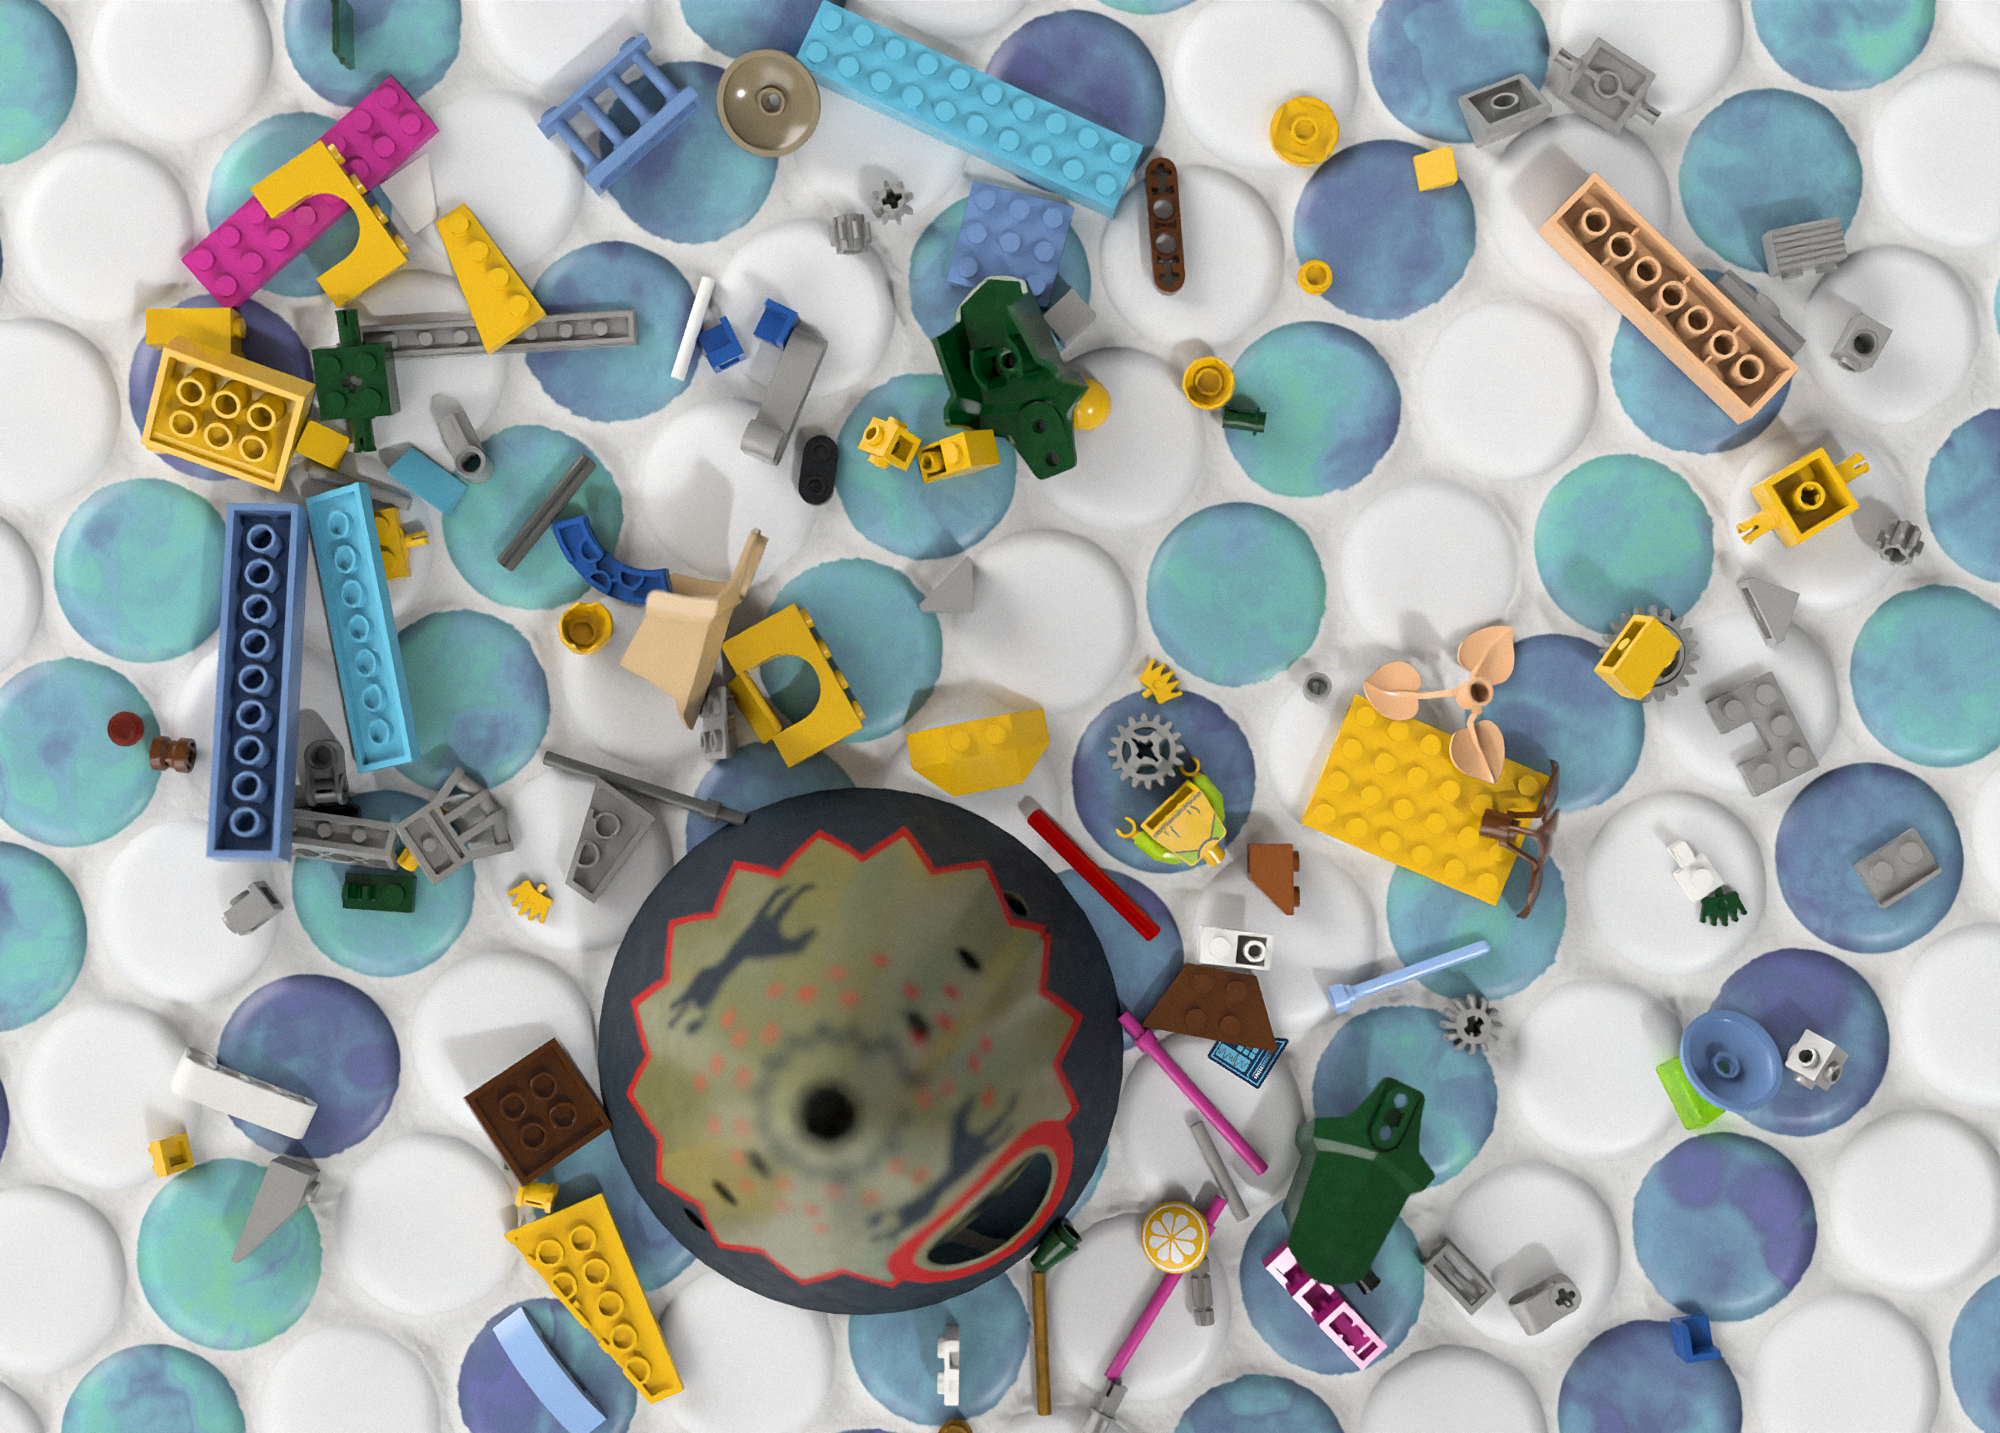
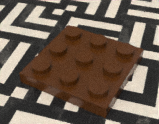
M555 1037L463 1098L521 1188L613 1126Z

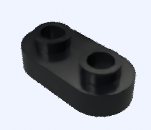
M824 435L814 436L809 439L803 450L798 490L802 499L812 506H822L828 503L834 494L839 450L836 443L830 437ZM818 447H825L827 449V455L822 459L816 458L814 455ZM819 481L822 483V490L819 493H812L809 490L812 482Z

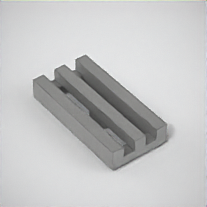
M1446 1238L1437 1249L1434 1248L1430 1252L1431 1255L1427 1259L1424 1258L1420 1262L1471 1316L1497 1292ZM1447 1251L1485 1289L1481 1295L1444 1258L1443 1255ZM1437 1261L1472 1295L1475 1301L1471 1305L1433 1266Z

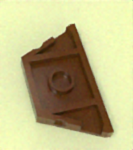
M1186 962L1176 975L1175 980L1167 987L1159 1001L1142 1021L1143 1027L1276 1052L1277 1049L1256 975Z

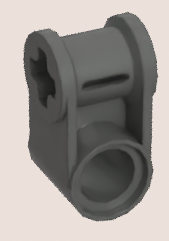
M332 739L311 742L304 751L305 790L309 807L314 808L319 803L331 802L347 805L349 801V783L346 776L345 752L342 745ZM322 746L327 747L331 752V760L327 765L321 763L318 758V751ZM322 789H333V791L323 792Z

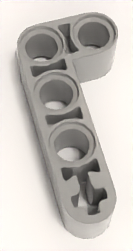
M794 328L755 420H750L742 437L740 449L744 454L776 467L779 465L826 353L828 340Z

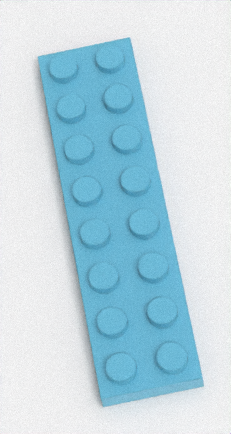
M357 482L305 498L358 774L421 760L420 749L368 482Z

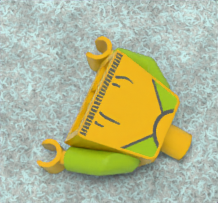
M1191 756L1189 759L1195 765L1196 770L1188 773L1183 769V766H1179L1180 775L1187 780L1140 825L1144 831L1140 832L1138 830L1137 822L1134 819L1124 817L1125 820L1132 824V832L1125 835L1118 828H1116V832L1122 838H1132L1134 840L1133 844L1155 861L1173 865L1184 861L1188 865L1193 866L1203 859L1210 867L1218 865L1225 857V851L1217 844L1227 833L1222 824L1226 817L1223 796L1209 777L1199 772L1200 762L1196 757Z

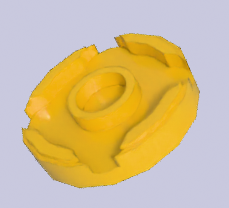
M1300 96L1284 103L1277 109L1270 123L1269 138L1274 152L1282 161L1294 167L1308 168L1322 163L1331 155L1339 139L1340 127L1338 120H1336L1335 115L1332 113L1333 110L1327 103L1316 97Z

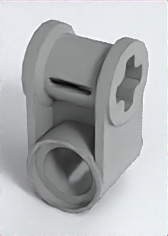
M1553 1274L1533 1287L1517 1293L1510 1299L1508 1305L1526 1335L1533 1336L1543 1332L1556 1321L1577 1310L1581 1304L1582 1296L1580 1290L1568 1276ZM1564 1288L1566 1296L1560 1299L1557 1291Z

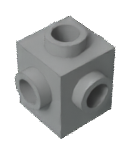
M1806 1029L1799 1042L1795 1043L1789 1050L1785 1066L1795 1073L1792 1079L1802 1086L1812 1090L1816 1085L1828 1091L1831 1084L1836 1083L1840 1078L1843 1070L1842 1066L1849 1055L1836 1044Z

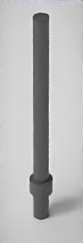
M547 751L543 759L544 765L597 781L600 776L616 788L702 814L703 819L715 823L718 819L733 825H742L748 814L723 807L722 802L710 798L704 801Z

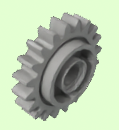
M1650 606L1647 609L1646 615L1642 607L1634 608L1633 615L1655 617L1682 643L1675 653L1672 663L1663 669L1655 680L1653 689L1641 700L1642 703H1650L1653 694L1657 702L1665 701V691L1669 696L1674 697L1678 695L1676 685L1680 687H1688L1690 685L1684 674L1692 675L1697 673L1693 667L1689 666V662L1700 659V656L1690 653V649L1696 647L1699 642L1687 640V636L1692 633L1693 628L1680 629L1684 619L1682 616L1670 621L1671 609L1663 610L1658 616L1657 606ZM1628 612L1620 614L1623 625L1619 622H1611L1609 624L1615 635L1606 634L1602 636V639L1608 642L1610 647L1631 620L1632 615ZM1610 647L1600 649L1599 653L1605 655Z

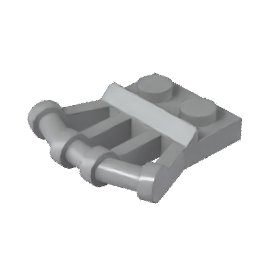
M456 766L430 803L393 826L433 886L473 859L514 851L513 842H509L504 821L506 814L502 808L497 809L490 798L492 794L489 789H484L464 775L465 770L459 766ZM455 786L471 796L470 799L446 815L440 810V806ZM478 805L486 818L458 836L450 822ZM491 826L495 846L468 851L464 843Z

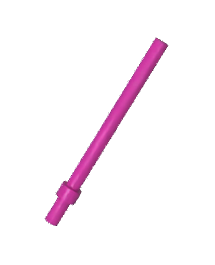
M1128 1010L1122 1012L1117 1020L1134 1037L1133 1043L1142 1053L1146 1051L1252 1170L1258 1176L1262 1175L1269 1166L1156 1042L1158 1038L1149 1028L1144 1029Z
M1217 1194L1203 1214L1207 1220L1209 1238L1216 1229L1214 1223L1227 1204V1201ZM1167 1273L1106 1370L1104 1375L1113 1382L1118 1380L1183 1273Z

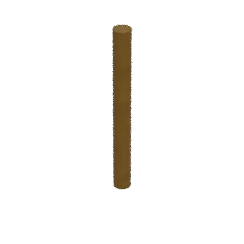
M1032 1271L1037 1413L1040 1416H1047L1052 1414L1046 1274L1040 1271Z

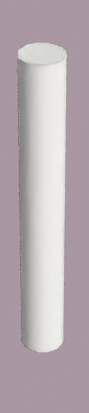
M702 276L671 374V377L684 381L716 282L711 278Z

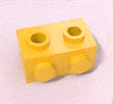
M1634 614L1593 671L1620 696L1642 700L1653 689L1654 682L1663 669L1672 663L1675 653L1682 643L1655 617Z

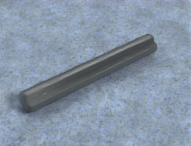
M580 454L498 556L497 561L500 565L509 571L515 570L596 468L594 461L584 454Z

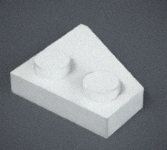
M945 1326V1336H938V1358H944V1372H938L937 1394H944V1405L959 1406L960 1326Z

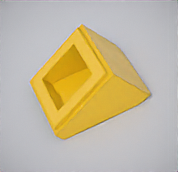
M1452 146L1413 157L1419 192L1453 186L1458 180Z

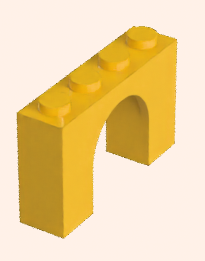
M320 140L258 182L250 190L269 216L276 220L306 199L318 194L336 195L352 207L358 218L360 228L359 239L355 249L344 260L316 278L335 306L343 308L408 263L410 259L406 253L411 250L398 233L392 236L387 229L385 223L389 219L379 205L376 203L371 206L363 194L368 190L355 173L351 176L348 175L341 165L346 160L335 144L332 143L328 146L324 141Z
M232 308L146 309V344L154 349L163 350L165 345L177 335L246 359L241 349V339L246 337V323L244 318H241V314ZM146 446V450L156 454H168Z
M795 603L723 642L721 647L736 675L741 672L749 673L774 658L788 655L800 657L808 661L815 669L821 688L819 701L815 709L803 720L772 737L788 768L797 766L865 728L861 720L866 718L857 699L850 702L844 690L849 687V684L841 670L833 671L827 661L828 658L832 657V654L823 638L816 641L810 628L815 626L807 609L804 607L799 610Z

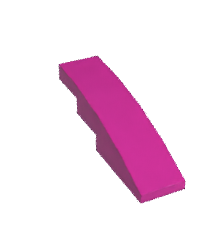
M1286 1240L1262 1261L1265 1268L1361 1370L1388 1347L1332 1285L1316 1283L1300 1267L1291 1254Z

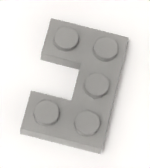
M1772 671L1706 702L1721 734H1726L1753 720L1768 749L1737 765L1752 797H1758L1819 766Z

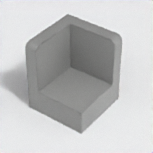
M1072 288L1043 317L1047 325L1060 338V344L1066 348L1095 321L1096 313Z

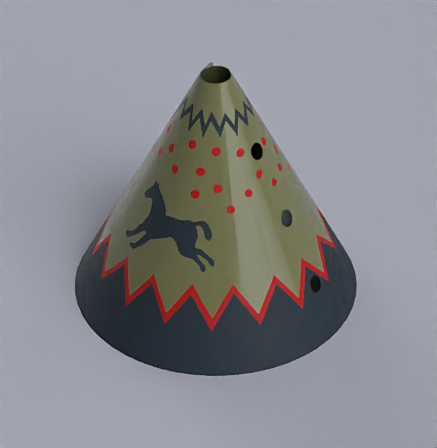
M856 787L815 791L785 798L748 813L742 825L729 823L696 845L672 867L647 897L630 924L619 947L604 992L598 1038V1068L601 1096L605 1114L613 1125L609 1128L613 1141L636 1190L661 1224L682 1246L705 1265L735 1284L752 1292L801 1309L848 1315L904 1312L938 1304L962 1295L1001 1275L1033 1251L1043 1241L1052 1225H1058L1075 1205L1093 1176L1104 1152L1118 1108L1123 1078L1124 1050L1122 1024L1117 1020L1121 1014L1112 971L1101 942L1085 912L1053 870L1017 838L977 814L955 804L922 794L886 788ZM1003 893H1010L1016 896L1025 906L1026 916H1021L1011 910L1004 900ZM958 948L968 950L978 959L982 970L980 974L971 972L961 963L956 952ZM906 1011H914L926 1020L930 1028V1038H923L913 1032L905 1020L904 1014ZM823 1080H834L843 1083L854 1094L861 1109V1123L855 1136L847 1143L833 1148L819 1147L810 1143L802 1136L795 1121V1107L800 1095L810 1085ZM747 1150L753 1151L771 1171L772 1177L765 1176L754 1167L748 1157ZM1036 1153L1047 1154L1052 1166L1047 1193L1033 1217L1019 1232L1003 1245L970 1261L951 1265H938L929 1262L927 1253L953 1237L992 1205L1019 1177ZM714 1180L722 1184L733 1195L738 1203L737 1205L729 1203L721 1196L714 1186ZM684 1207L691 1210L702 1221L707 1230L698 1228L688 1218Z

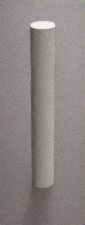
M312 464L308 471V477L339 488L357 482H365L316 464ZM368 483L371 499L409 511L413 498Z
M1203 1121L1192 1124L1190 1128L1237 1222L1245 1220L1250 1215Z

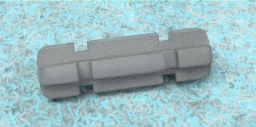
M1205 1255L1201 1264L1197 1268L1190 1270L1193 1273L1191 1284L1193 1305L1196 1307L1194 1318L1197 1326H1210L1214 1324V1311L1210 1307L1213 1305L1211 1277L1207 1274L1210 1271L1209 1259Z

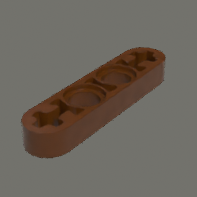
M1159 157L1149 162L1144 178L1152 280L1154 288L1159 293L1171 296L1181 290L1185 281L1177 170L1173 162L1167 158ZM1157 167H1163L1164 173H1170V176L1165 178L1164 190L1168 191L1171 189L1172 193L1160 192L1152 195V191L1158 192L1159 189L1158 178L1151 176V174L1156 173ZM1164 200L1172 205L1173 214L1170 217L1164 219L1156 216L1153 207L1158 201ZM1169 235L1173 237L1176 242V248L1170 253L1161 252L1156 245V241L1160 236ZM1177 258L1178 263L1171 262L1172 276H1178L1179 280H1175L1172 287H1167L1166 281H1160L1159 279L1164 276L1165 262L1157 264V260L1170 261Z

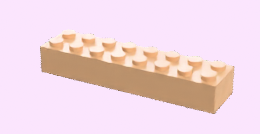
M1596 172L1537 231L1738 425L1750 420L1800 369Z

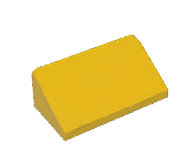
M741 672L727 685L726 688H730L731 695H734V701L763 744L771 741L774 735L785 729L749 673Z

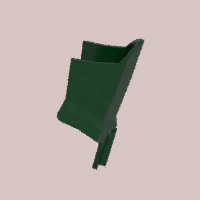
M1009 275L987 276L961 302L955 311V324L946 332L931 339L950 393V397L943 408L944 423L949 428H962L967 431L993 429L995 437L1005 438L1018 451L1037 479H1047L1076 467L1074 410L1090 387L1079 372L1064 365L1028 281ZM1041 419H1043L1046 423L1045 431L1041 430L1039 427V421ZM1053 452L1059 457L1058 464L1052 461L1051 456Z
M1391 1077L1381 1079L1363 1102L1346 1117L1314 1118L1306 1124H1299L1297 1126L1295 1145L1301 1155V1159L1281 1211L1286 1219L1289 1230L1286 1244L1300 1267L1318 1284L1345 1285L1363 1281L1408 1197L1424 1191L1436 1177L1419 1152L1421 1119L1425 1104L1424 1094ZM1398 1094L1406 1096V1102L1402 1107H1396L1394 1102ZM1388 1125L1391 1129V1135L1388 1139L1382 1140L1379 1132L1381 1128Z

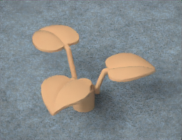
M1510 626L1486 627L1471 633L1462 641L1458 649V662L1461 667L1471 671L1469 675L1470 680L1461 683L1457 689L1421 693L1419 692L1421 678L1418 672L1405 662L1395 661L1381 666L1364 680L1363 687L1366 697L1377 712L1388 719L1397 721L1410 719L1417 714L1419 708L1418 699L1456 697L1457 703L1462 708L1472 710L1467 720L1468 728L1456 731L1451 738L1449 746L1451 760L1464 774L1490 784L1497 783L1503 770L1505 745L1502 733L1492 721L1483 720L1475 725L1474 721L1482 713L1481 706L1487 705L1492 700L1494 693L1492 686L1506 681L1513 671L1515 661L1513 645L1514 628Z

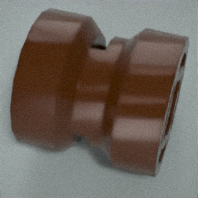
M156 735L153 738L149 753V762L152 770L165 771L170 767L180 773L192 772L196 761V742L194 739L180 738L178 741H172L170 737Z

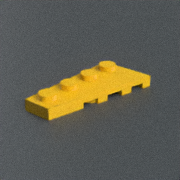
M465 203L436 222L476 327L489 355L546 316L545 311Z

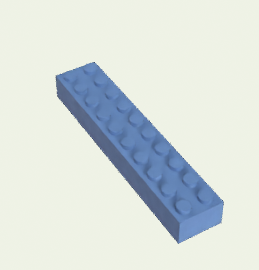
M227 503L206 858L219 862H291L310 526L308 511L300 504Z

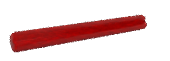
M1036 809L1027 818V823L1146 941L1150 942L1161 931L1160 927L1042 810Z

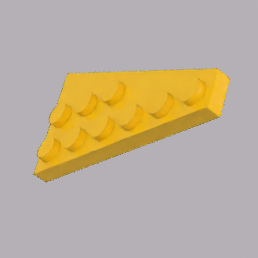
M604 1191L504 1234V1237L523 1254L524 1260L531 1268H535L549 1284L550 1290L584 1329L587 1328L599 1342L598 1345L606 1354L609 1353L623 1369V1374L650 1405L684 1390V1383Z

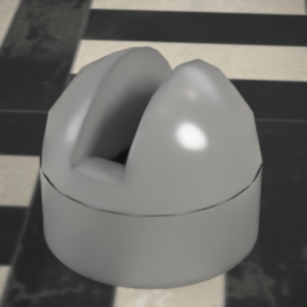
M1311 673L1303 683L1304 697L1310 702H1322L1328 698L1332 689V683L1329 677L1323 673ZM1313 682L1319 683L1318 695L1313 694Z

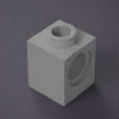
M1862 313L1849 321L1830 356L1838 360V365L1844 370L1852 373H1861L1873 367L1893 330ZM1855 338L1864 343V354L1857 352L1855 349Z

